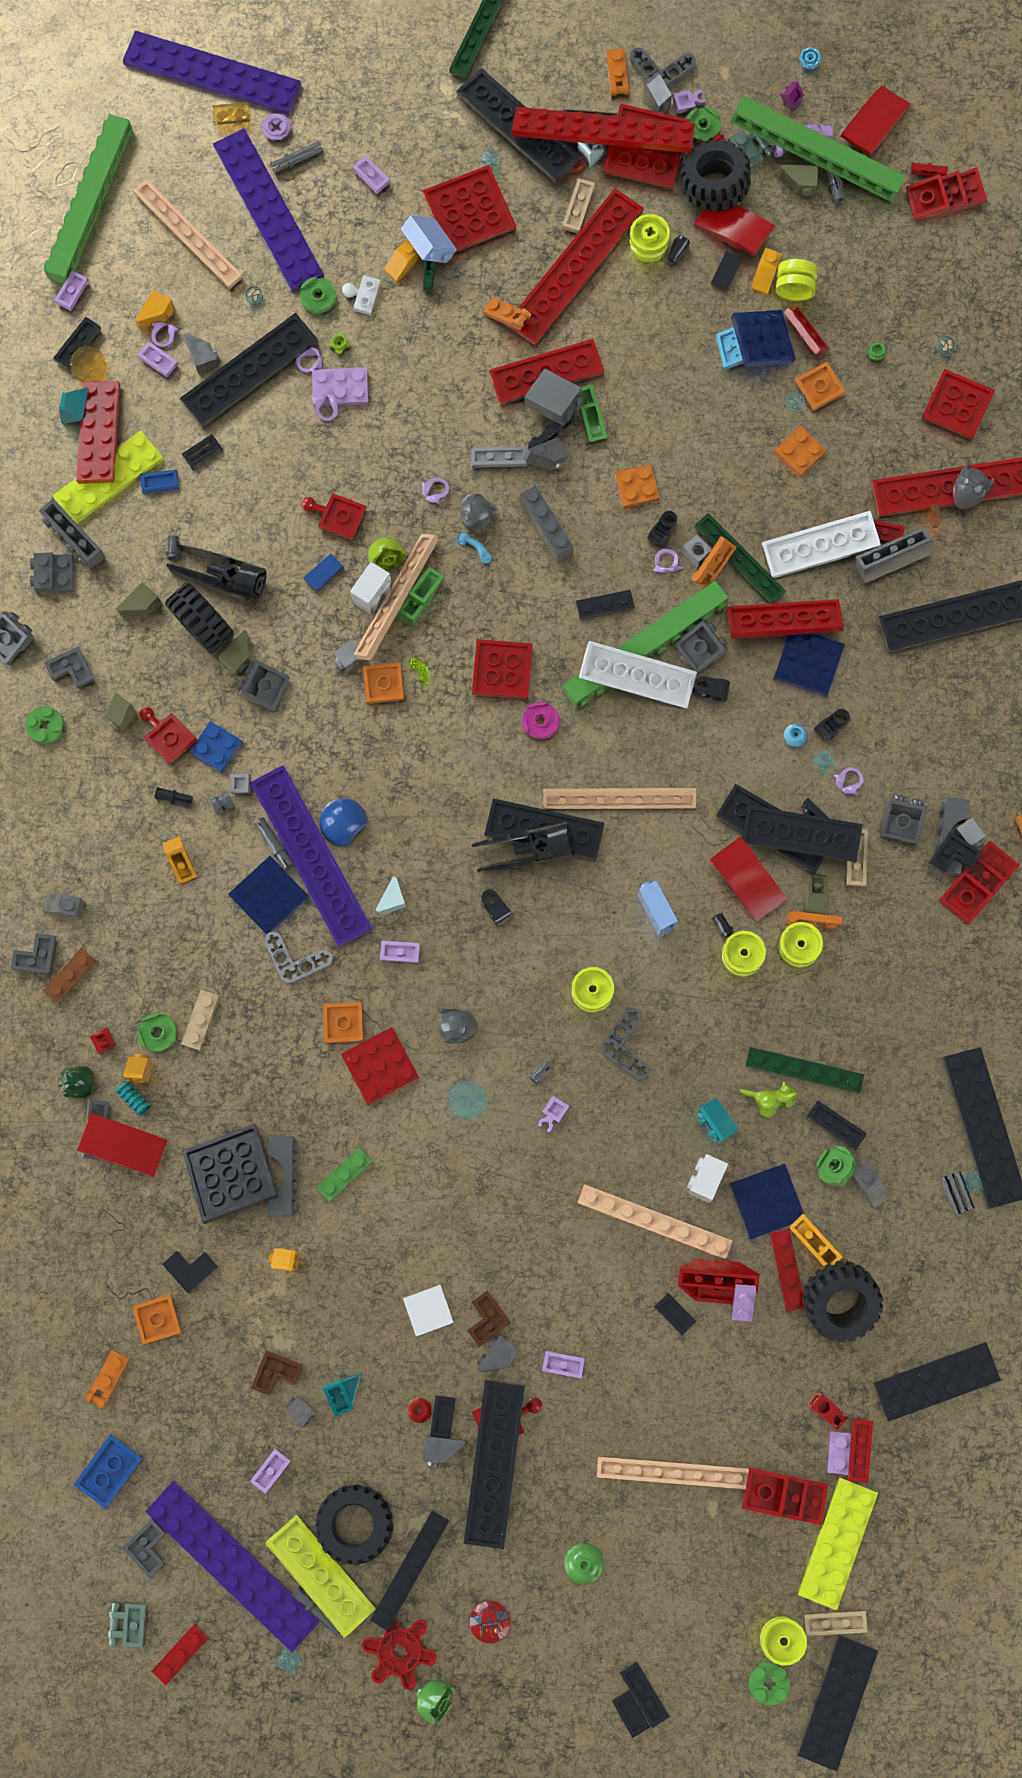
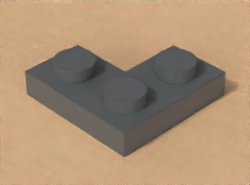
M79 647L44 662L53 681L70 673L77 688L95 681Z
M36 933L33 952L13 951L11 969L50 974L56 936Z
M153 1519L122 1547L148 1578H151L165 1564L152 1547L166 1532Z

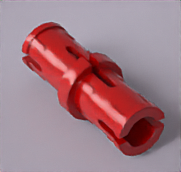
M912 162L910 174L926 175L927 178L938 174L942 177L947 175L948 166L932 165L929 162L928 164Z

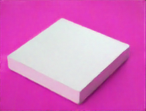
M441 1285L403 1298L416 1337L454 1323Z

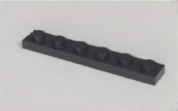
M431 1511L370 1621L386 1631L389 1630L448 1525L449 1520Z

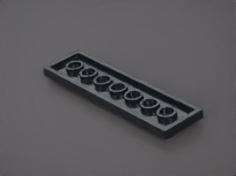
M483 68L456 91L457 95L555 183L582 161V156L565 141L512 136L516 107L525 106Z
M294 313L180 397V401L203 428L310 347L318 343V338L301 318Z
M1022 580L879 616L878 621L888 653L1022 620Z
M981 1047L943 1057L942 1059L988 1209L1021 1201L1022 1179Z
M485 1380L464 1544L504 1549L525 1385Z

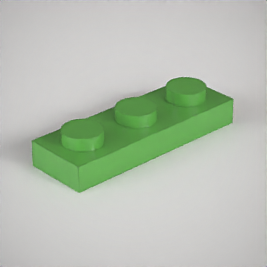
M358 1147L316 1189L328 1202H331L372 1163L371 1159Z

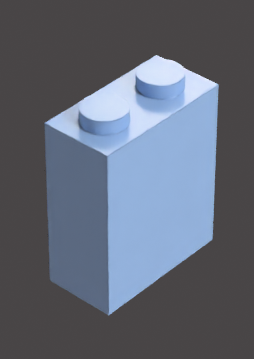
M410 215L401 227V230L422 260L447 263L457 250L435 218Z
M657 881L643 883L639 889L638 898L658 937L676 929L678 921Z

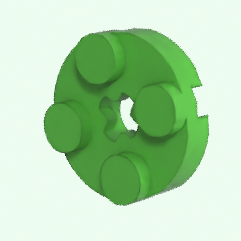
M704 107V109L695 108L688 114L686 119H689L690 123L695 124L693 138L695 142L709 143L717 133H720V116L714 109ZM706 122V128H701L699 123L703 124Z
M317 277L306 280L302 284L300 300L303 307L314 315L330 310L336 302V291L332 282L326 278L317 279ZM314 293H322L321 298H314Z
M50 706L39 707L26 717V731L34 742L52 744L61 737L64 720L59 712ZM44 721L49 722L47 725L48 729L46 730L44 728L40 729L41 723Z
M152 1013L141 1021L142 1023L137 1031L138 1039L142 1046L149 1051L163 1052L176 1042L177 1028L173 1020L168 1016ZM155 1028L162 1030L158 1038L152 1035L155 1032Z
M836 1146L832 1150L827 1149L817 1161L819 1177L831 1186H844L852 1177L857 1167V1161L854 1159L853 1154L841 1146ZM840 1162L839 1167L835 1169L833 1165Z
M763 1662L751 1672L749 1676V1689L758 1702L769 1706L777 1705L787 1698L790 1691V1679L784 1668L773 1662ZM768 1678L775 1682V1686H772V1689L764 1686V1682H767Z

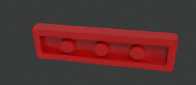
M790 1229L770 1232L785 1311L803 1309V1291Z

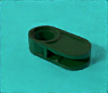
M425 260L423 291L433 290L435 261Z

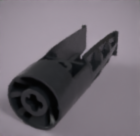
M176 541L181 551L213 563L207 566V574L167 563L166 566L171 573H178L201 584L253 601L258 600L261 596L267 578L265 568L213 551L182 545L179 541Z
M564 822L526 829L475 841L472 847L530 837L528 842L513 844L515 855L532 852L534 855L481 866L477 869V872L528 866L574 857V840L569 823ZM547 830L548 836L541 835L535 840L534 832ZM541 840H543V843L546 842L547 846H545L544 849H542V846L539 847L538 845L541 842ZM549 850L551 851L552 857L537 859L539 857L538 854H545Z

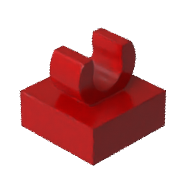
M107 1027L90 1036L98 1054L116 1046Z

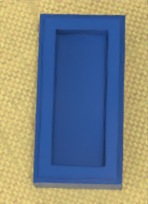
M177 470L140 474L143 494L179 489Z
M330 553L303 578L318 592L344 567Z

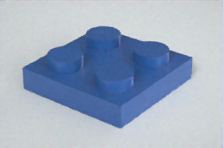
M210 721L189 752L222 773L242 744V740Z

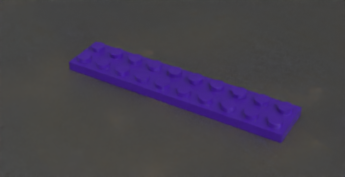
M136 30L123 58L124 65L288 115L291 112L301 86L300 80Z
M245 128L214 142L213 147L291 292L301 289L302 284L312 277H317V279L323 278L324 273Z
M284 765L250 782L338 947L372 930L369 921Z
M172 1481L145 1511L292 1653L320 1622L312 1613L306 1612L304 1610L305 1607L292 1596V1593L175 1481Z

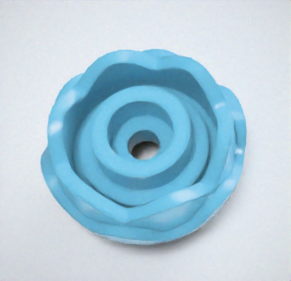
M812 47L803 49L799 56V62L805 69L816 68L822 59L819 51Z
M791 724L785 729L784 738L788 745L800 747L806 742L808 733L802 725Z

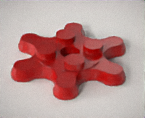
M395 1617L389 1630H385L383 1637L380 1639L368 1637L363 1640L362 1649L364 1652L375 1654L379 1661L378 1666L371 1674L373 1682L381 1684L389 1675L395 1674L401 1679L404 1689L412 1690L415 1688L417 1680L414 1675V1669L420 1664L432 1666L437 1661L436 1653L432 1650L424 1649L420 1644L422 1635L427 1631L425 1621L416 1620L410 1628L403 1629L398 1625L397 1617ZM401 1645L405 1648V1655L403 1657H397L394 1654L396 1646Z

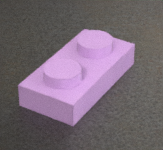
M364 156L353 166V171L376 194L390 184V179L367 156Z
M71 271L56 296L55 303L72 311L89 282L88 278Z
M149 341L138 353L139 359L165 377H168L178 365L174 358Z
M381 941L380 961L419 964L420 943Z
M736 1284L732 1320L752 1322L756 1286Z
M545 1351L542 1371L582 1378L585 1358Z
M830 1431L828 1473L848 1475L850 1433Z
M275 1448L250 1482L267 1494L291 1460Z

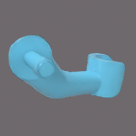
M467 533L458 535L457 543L465 546L467 542L478 550L483 563L487 564L491 561L492 556L481 542L471 538Z

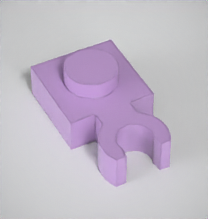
M690 90L673 94L672 100L677 113L691 111L695 109L696 105L703 106L706 99L698 98L702 96L703 91L698 90L693 95H691Z
M552 1096L542 1112L547 1116L539 1121L538 1127H541L546 1122L549 1124L547 1132H551L553 1121L559 1123L568 1110L569 1105Z

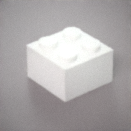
M370 562L350 591L353 604L370 615L374 611L377 612L382 605L381 601L387 596L392 587L390 573Z
M708 1154L704 1158L700 1157L695 1167V1170L698 1172L696 1176L692 1175L687 1185V1188L690 1189L688 1194L710 1203L714 1198L728 1163Z

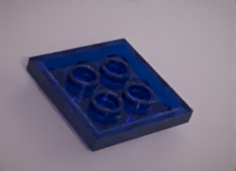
M782 310L740 312L731 315L744 366L793 363L796 360Z
M814 633L788 635L773 680L827 697L845 644Z
M271 856L265 859L228 893L234 902L266 935L275 930L309 898V895Z
M786 1164L729 1183L750 1240L790 1226L804 1214Z

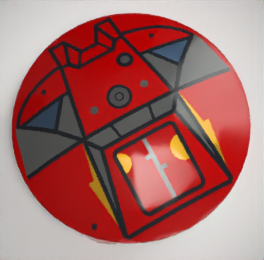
M485 1601L477 1605L470 1616L471 1632L479 1641L491 1644L502 1640L510 1628V1617L505 1607L494 1601Z

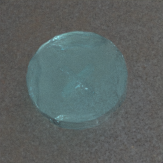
M470 1080L454 1084L447 1097L451 1112L465 1120L479 1116L486 1105V1094L483 1088L478 1083Z

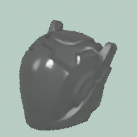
M966 463L954 484L953 500L955 505L961 509L974 507L985 497L995 479L989 480L983 472L970 468L969 463Z
M477 493L467 495L460 504V515L463 523L474 529L484 527L491 522L492 512L498 510L495 505Z
M443 1008L439 1010L442 1014L439 1020V1031L441 1036L445 1038L443 1040L444 1043H464L471 1039L478 1030L476 1019L468 1011Z

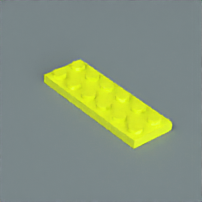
M140 430L116 448L114 482L78 484L75 478L52 496L78 524L139 479L140 474L147 473L164 459Z
M839 1477L798 1595L834 1610L838 1609L878 1495L877 1492Z
M297 1515L265 1542L344 1638L376 1610L339 1564L331 1559L330 1555L325 1554L317 1538Z

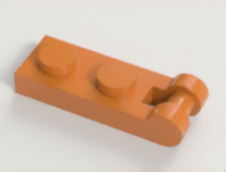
M624 48L606 50L611 96H617V94L629 95Z
M494 297L483 309V313L486 316L518 330H521L525 320H529L531 317V313L528 310L520 309Z
M721 536L699 570L693 573L692 581L700 584L702 588L714 582L737 547Z
M791 911L786 918V923L790 926L796 922H806L814 927L818 925L825 926L827 930H836L842 924V917Z
M111 1350L84 1400L89 1403H95L96 1407L102 1410L130 1359ZM98 1389L104 1392L102 1397L96 1395Z

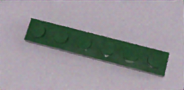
M482 0L449 68V73L466 79L504 0Z
M709 513L695 524V528L713 546L722 536L737 547L728 559V562L770 604L776 602L786 592Z
M753 1047L749 1048L745 1067L857 1094L861 1093L865 1075Z

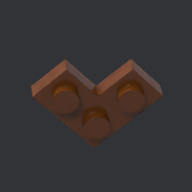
M488 1290L472 1301V1304L483 1319L467 1330L479 1347L511 1323Z
M266 1350L251 1389L270 1396L277 1377L296 1384L303 1364Z

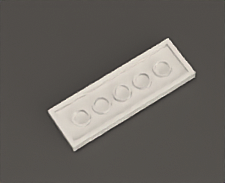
M871 511L762 542L768 567L773 578L867 552L881 546Z
M588 641L579 678L686 709L697 672Z

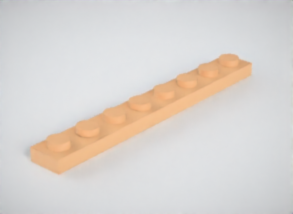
M147 179L133 190L134 194L229 289L243 278L242 274Z
M421 534L354 652L353 655L357 659L371 660L423 566L439 540L435 535Z
M696 788L543 789V809L696 808Z
M585 1184L578 1200L580 1205L725 1260L732 1244L730 1239Z
M599 1456L597 1462V1477L736 1489L746 1488L749 1468Z

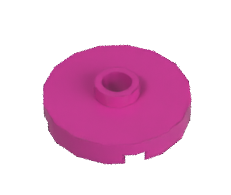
M535 702L529 705L523 713L522 726L530 737L547 739L559 727V714L549 703ZM543 719L544 723L539 724L537 721Z

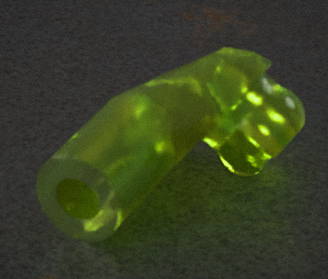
M417 657L410 658L408 665L419 673V682H428L427 664Z

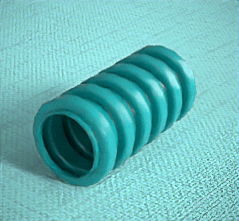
M124 1081L117 1087L116 1094H120V1098H124V1102L128 1103L129 1107H133L132 1110L136 1111L138 1116L144 1114L150 1108L151 1103L146 1102V1098H142V1094H138V1090L134 1089V1086L130 1085L129 1081Z

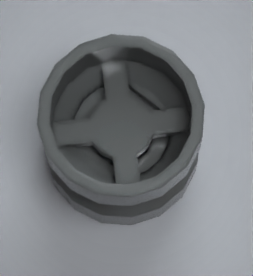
M227 790L221 792V795L218 797L213 796L209 798L217 815L222 814L225 809L235 807Z

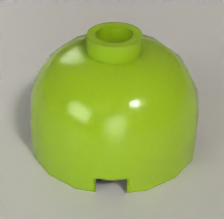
M392 537L378 538L368 549L369 563L372 562L389 572L387 569L395 566V569L399 568L406 559L404 548L398 540Z

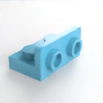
M734 326L716 334L723 367L726 370L742 363L746 366L750 364L749 358L751 355L745 345L747 339L744 331Z

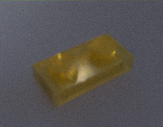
M248 102L212 105L214 125L250 122Z

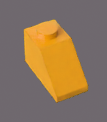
M407 239L394 251L384 271L397 283L421 262L422 258Z
M765 248L751 286L752 290L768 295L778 272L782 253Z
M152 290L135 319L137 327L144 329L153 326L152 323L166 322L175 310L172 299Z
M179 836L162 843L165 855L178 883L181 884L196 878L197 875L181 837Z
M135 1054L134 1057H128L123 1078L134 1083H149L151 1060L146 1058L145 1054Z
M274 1248V1252H271L269 1256V1264H271L272 1269L296 1273L300 1253L294 1250Z

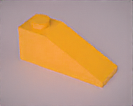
M804 1214L789 1227L824 1267L829 1263L835 1265L836 1261H842L844 1264L848 1261L839 1249Z

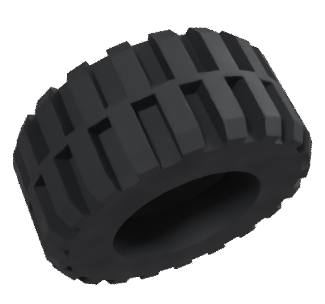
M710 140L709 143L703 142L699 144V147L695 146L691 153H687L684 157L685 160H683L681 165L683 193L686 195V199L697 208L700 206L705 211L708 209L712 210V212H717L720 209L724 211L730 206L731 208L736 206L737 202H741L748 194L749 187L751 186L750 161L747 154L743 152V149L739 146L735 147L734 143H726L725 140H720V142ZM713 171H722L730 174L724 179L715 181L703 178L704 175Z
M189 582L184 583L166 599L165 605L209 654H215L233 638L234 631Z
M836 1261L835 1265L829 1263L825 1265L826 1268L816 1270V1275L814 1277L810 1276L808 1279L809 1286L806 1285L803 1292L805 1295L802 1297L804 1311L814 1329L821 1336H826L828 1340L834 1341L836 1338L838 1342H845V1339H848L849 1342L855 1341L856 1337L860 1336L862 1338L866 1335L865 1332L868 1330L872 1331L874 1328L873 1324L875 1322L878 1323L881 1318L879 1313L883 1312V1295L871 1274L865 1271L859 1264L855 1266L853 1262L849 1261L846 1264L842 1261ZM845 1289L859 1291L858 1300L850 1310L841 1314H832L826 1311L829 1300L837 1292Z
M358 1484L347 1485L330 1493L321 1503L315 1518L317 1541L321 1544L325 1554L327 1553L331 1556V1559L345 1565H360L370 1562L380 1555L390 1542L394 1528L393 1513L389 1508L388 1502L373 1488ZM350 1505H359L366 1508L373 1518V1531L370 1537L360 1544L346 1543L339 1537L336 1531V1518L343 1508Z

